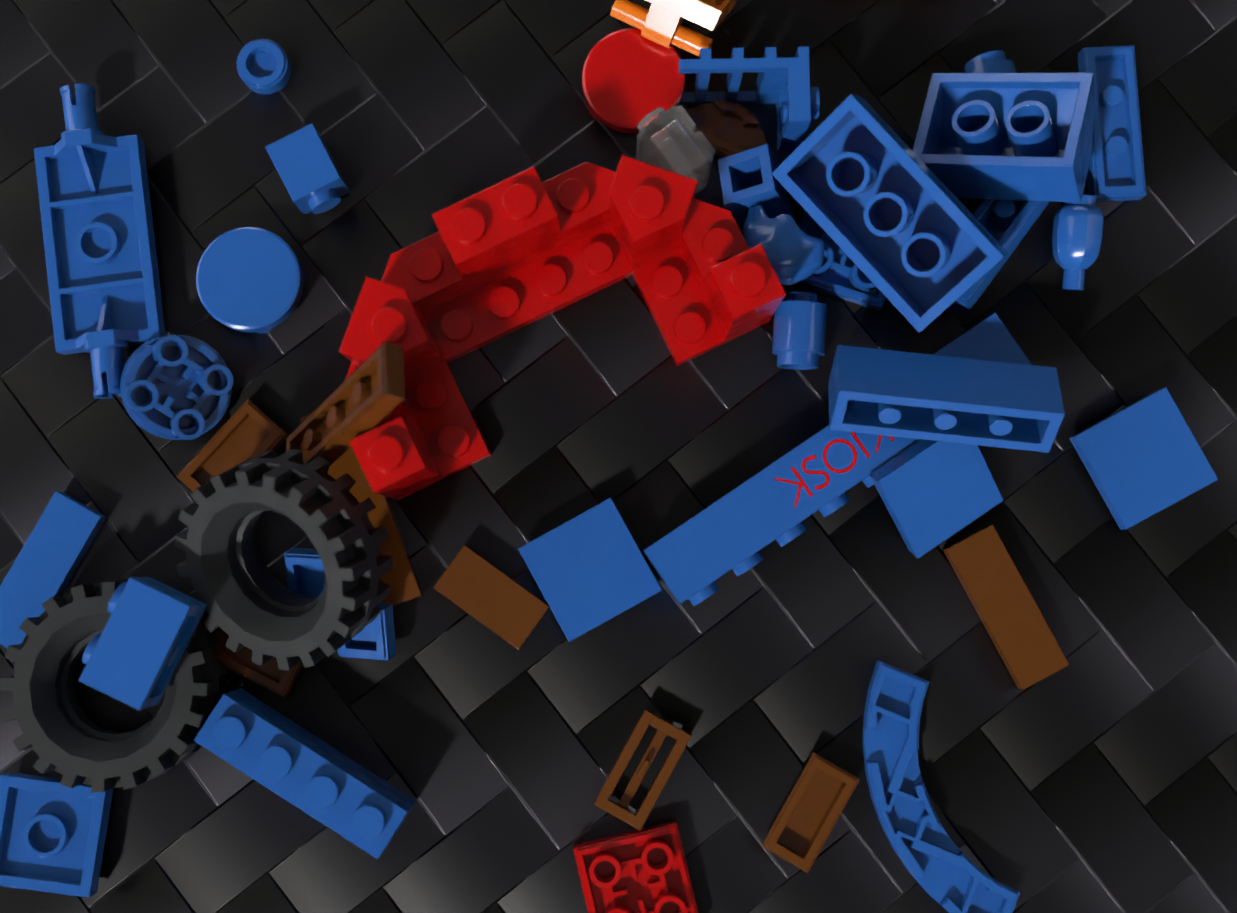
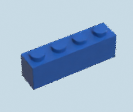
M837 345L828 382L829 430L1049 453L1065 415L1057 369L1055 367Z
M242 688L223 694L194 739L199 745L376 859L390 845L417 802Z

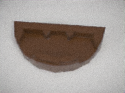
M722 99L715 100L714 103L700 104L693 109L685 110L671 128V132L722 158L766 144V137L759 126L760 122L757 117L742 105Z

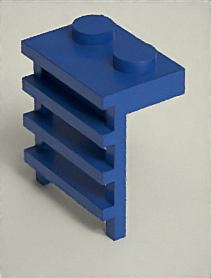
M765 47L763 58H744V48H733L731 58L711 59V48H700L699 59H679V74L696 73L694 92H683L680 105L714 103L715 100L719 99L737 104H776L777 153H792L802 143L804 136L811 134L812 120H817L819 117L820 94L818 86L810 87L809 47H798L795 57L777 58L776 47ZM758 72L755 91H739L743 73ZM711 73H727L725 91L707 92Z

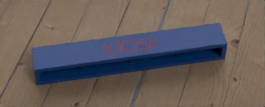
M996 313L933 354L1032 365ZM828 425L643 552L677 603L681 604L689 599L692 605L696 606L720 589L715 582L716 579L731 569L737 577L742 575L763 560L758 552L775 539L780 547L805 532L807 529L802 521L819 510L823 517H826L850 501L845 493L847 490L860 481H863L867 488L874 485L869 474L921 439L829 430Z

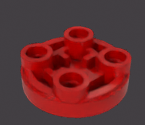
M638 28L621 29L603 37L589 52L582 71L583 94L589 113L605 126L615 131L629 134L654 133L662 129L678 109L685 86V74H679L678 62L681 58L673 46L668 49L642 37V30Z

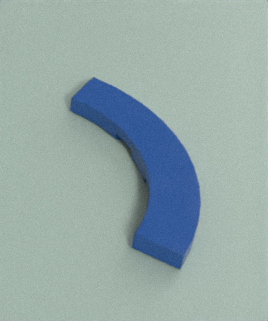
M877 660L867 693L862 742L864 767L870 796L879 822L892 848L908 872L922 888L949 913H1013L1020 892L981 870L955 845L942 827L931 804L925 783L922 781L918 760L919 726L923 701L930 681Z

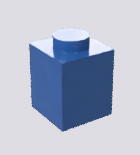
M312 123L265 147L292 201L304 215L310 212L314 214L326 212L340 203L341 196L350 192L324 140Z
M768 144L718 160L724 206L727 210L731 211L735 221L742 230L749 208L757 205L764 207L768 218L774 219L781 214H787L794 219L790 193L771 174L780 163Z

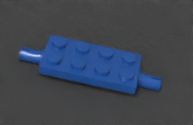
M75 84V93H72L71 86L65 85L60 88V95L62 97L66 131L61 133V139L54 146L34 148L55 351L63 355L82 352L90 353L94 384L93 397L108 399L114 398V394H118V397H121L120 381L125 366L123 350L129 348L128 346L144 344L153 338L166 335L144 140L137 134L121 137L106 136L98 128L95 87L88 84Z

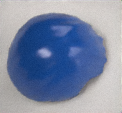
M761 205L749 208L742 235L749 249L759 244L762 245L781 285H792L805 280L820 269L824 258V240L806 235L790 215L781 214L772 219L768 218L764 207Z

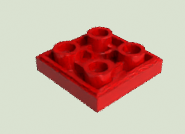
M676 820L642 828L641 831L634 830L573 846L588 913H698Z

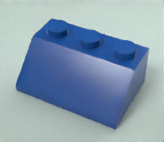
M933 73L913 152L956 198L1081 203L1092 150L1094 73Z

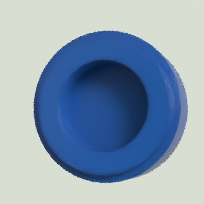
M253 40L241 49L237 57L236 66L239 76L247 87L256 93L265 95L276 93L286 86L291 77L292 67L287 54L279 44L272 40Z

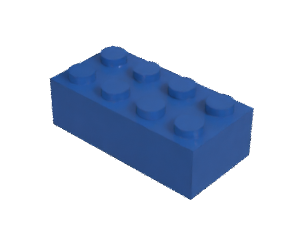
M850 94L771 173L919 333L1008 253L862 96Z

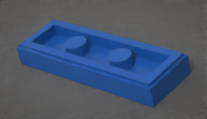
M1134 45L1083 48L1078 53L1079 73H1094L1095 77L1092 150L1087 173L1088 194L1097 196V202L1140 200L1146 196Z
M55 491L0 585V645L8 649L10 645L21 644L26 633L19 627L25 619L39 617L45 611L42 603L51 597L63 595L107 519L106 516L63 492Z

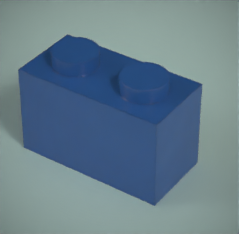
M149 576L130 577L127 583L123 582L118 586L109 601L107 610L111 613V616L103 632L96 634L84 651L82 662L86 664V667L79 681L138 710L158 705L207 604Z

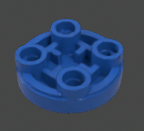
M258 227L236 228L218 236L205 249L196 272V287L199 298L213 318L231 329L259 334L273 331L276 326L284 322L293 313L301 299L306 280V272L294 250L275 233Z
M164 335L145 342L129 357L121 375V398L129 416L146 432L169 440H193L212 429L224 416L231 399L233 375L219 353L204 341L188 335Z

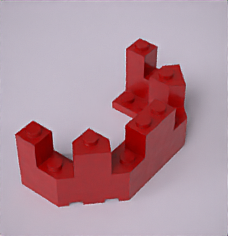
M624 155L621 157L616 172L584 162L544 182H541L533 166L432 214L439 232L392 253L381 281L366 276L339 350L342 355L351 361L345 378L347 380L384 343L403 347L405 399L371 430L349 441L373 493L400 500L491 456L450 370L449 362L632 275L676 365L679 366L770 321L786 293L762 245L759 244L749 249L731 211L694 199L697 180Z

